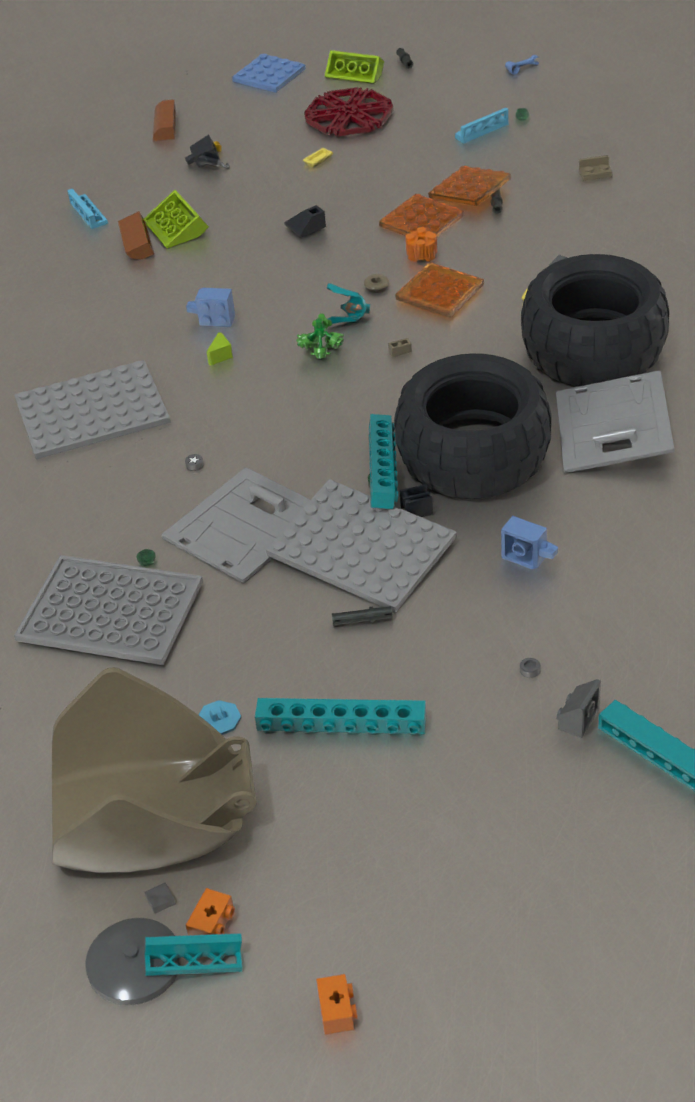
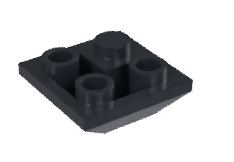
M315 205L303 210L284 222V224L300 238L326 227L325 211Z

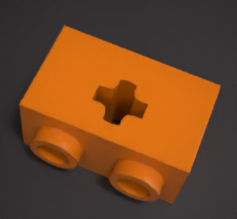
M206 888L186 923L188 936L224 934L225 925L228 920L232 919L235 912L232 897Z
M345 974L316 979L325 1035L354 1030L353 1020L358 1018L356 1005H350L349 998H354L352 983H347Z

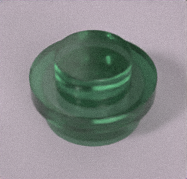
M519 108L515 113V117L521 121L526 120L529 117V112L526 108Z
M144 549L137 554V561L142 566L152 565L156 558L155 552L150 549Z

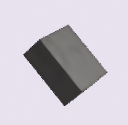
M162 883L144 892L154 914L176 904L166 883Z

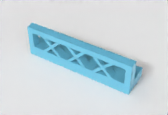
M501 109L461 126V131L455 133V139L464 144L508 125V109Z
M73 189L67 190L70 204L91 229L108 224L107 219L86 194L78 196Z

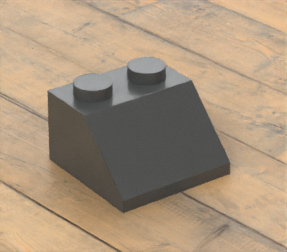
M596 679L579 685L572 694H568L565 706L558 710L556 716L559 730L580 738L583 737L600 709L601 680Z

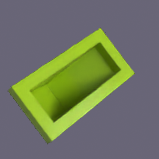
M218 332L206 351L209 365L233 358L230 342L222 332Z

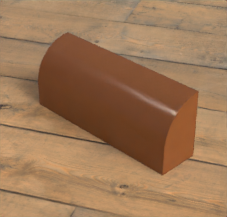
M174 99L159 102L154 110L153 141L175 139Z
M140 211L118 221L125 252L129 257L139 260L154 254L148 228Z

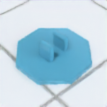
M221 700L203 706L199 713L200 717L222 735L234 731L241 719V714L235 704Z

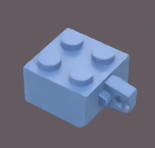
M199 289L195 301L188 302L186 306L187 312L198 314L199 324L202 326L231 327L235 318L232 289Z
M512 516L501 529V556L503 559L530 569H536L545 558L553 559L558 553V546L547 541V528Z

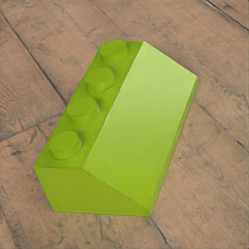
M330 50L325 77L375 84L382 75L384 60L380 56Z

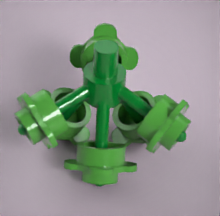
M321 313L312 322L314 332L298 334V339L296 340L297 345L301 348L304 347L306 350L314 348V352H311V355H316V358L322 359L326 358V354H331V352H327V349L331 347L336 349L343 344L344 335L337 332L328 333L326 329L332 325V321L328 320ZM326 335L325 342L327 344L325 347H322V337Z

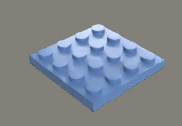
M261 54L232 77V80L236 83L277 93L306 69V65L297 61L278 58L277 56Z

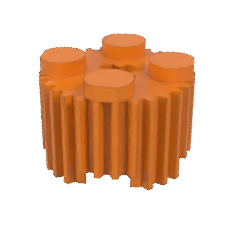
M419 227L416 232L413 231V233L407 234L406 253L408 259L413 262H417L418 259H425L429 262L435 259L437 254L436 233L427 231L424 227Z

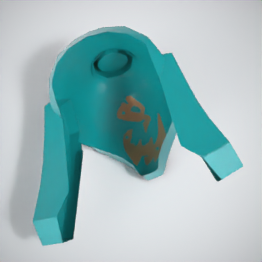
M328 283V290L345 296H351L349 301L340 307L348 314V317L331 316L328 320H331L332 324L356 322L365 314L370 313V304H366L365 299L359 293Z

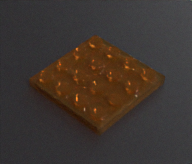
M462 166L438 186H435L428 195L431 199L478 206L511 180V173Z
M414 194L379 221V226L404 236L413 233V231L416 232L419 227H424L427 231L436 233L438 237L464 217V211L421 196L420 194Z
M429 262L395 294V300L451 318L484 285V279Z

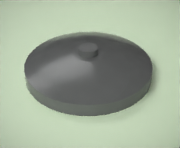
M147 918L126 919L106 928L92 942L86 956V973L94 991L103 999L119 1005L141 1004L161 995L172 985L178 974L145 975V937L175 936L174 933L164 924ZM177 958L174 963L181 966V958ZM150 959L151 967H161L165 963L161 959Z

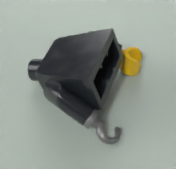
M209 134L191 145V154L185 157L188 165L196 162L198 167L210 164L229 168L228 163L224 165L219 160L218 152H221L222 146L218 141L213 142Z

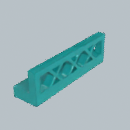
M241 934L145 937V975L242 972ZM225 956H235L236 964H226L222 959ZM201 957H208L212 962L209 965H202L198 960ZM177 958H185L189 961L185 966H178L174 963ZM150 959H161L165 963L161 967H151Z

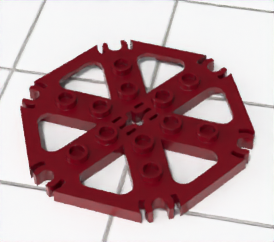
M355 87L327 91V93L324 92V96H316L304 111L306 123L326 135L327 133L328 135L335 133V136H346L375 131V127L380 128V126H383L393 112V104L391 99L372 89L366 88V90H362V87L359 89ZM351 96L347 102L339 98ZM367 99L376 100V102L364 103ZM321 105L328 107L327 109L316 110ZM380 113H384V115L382 116L381 119H377V118H374V117H372L371 115H369V114H375V115H377V114H380ZM327 120H333L331 124L326 127L321 126V124L317 123L325 122ZM350 121L362 126V128L345 129Z

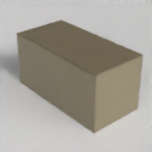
M408 338L388 343L389 353L392 357L412 352L411 342Z

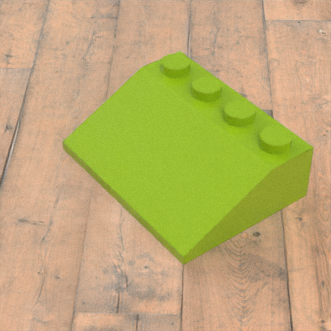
M176 190L169 194L144 218L146 225L167 249L195 239L209 228Z

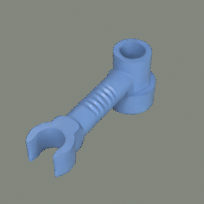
M532 55L529 59L516 63L508 61L505 67L511 74L515 75L522 66L529 64L538 65L539 62L534 60L539 58V56Z

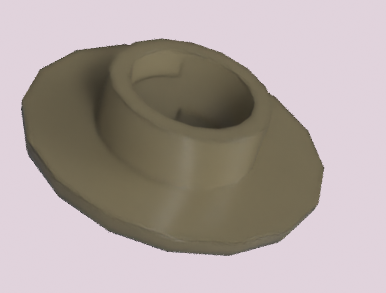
M381 274L370 275L364 280L365 287L371 290H381L389 284L388 278Z

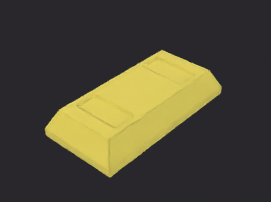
M322 148L304 158L303 161L305 164L315 167L330 158L333 152Z

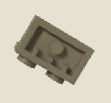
M608 155L579 159V173L582 180L588 181L612 177Z

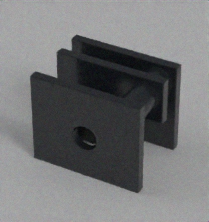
M427 484L399 490L401 509L405 508V511L419 517L433 515L432 496H430V491L427 492Z

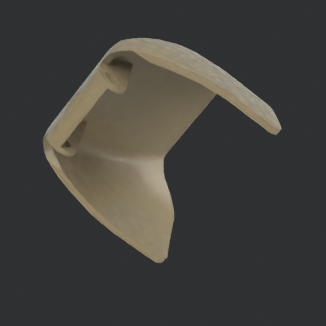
M111 667L102 670L63 710L53 726L52 849L53 864L71 870L108 873L150 870L193 860L218 849L230 840L242 828L243 817L252 811L257 804L250 745L247 739L239 736L225 739L212 725L177 699L119 668ZM239 744L241 749L234 751L231 745Z

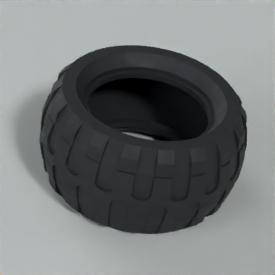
M586 254L557 261L537 274V277L530 282L521 310V329L527 354L533 360L534 365L548 376L565 384L578 387L644 374L647 369L654 366L658 361L669 333L670 312L666 292L661 286V281L647 268L623 257L606 254ZM586 319H601V320H607V321H585V320H586Z
M459 354L439 359L423 367L403 386L394 417L396 445L409 474L414 479L420 481L422 485L427 484V488L456 498H488L501 495L523 485L540 469L541 462L545 459L551 441L552 414L540 380L522 365L507 358L490 354ZM468 420H484L502 424L494 428L476 431L455 430L443 427L455 422Z

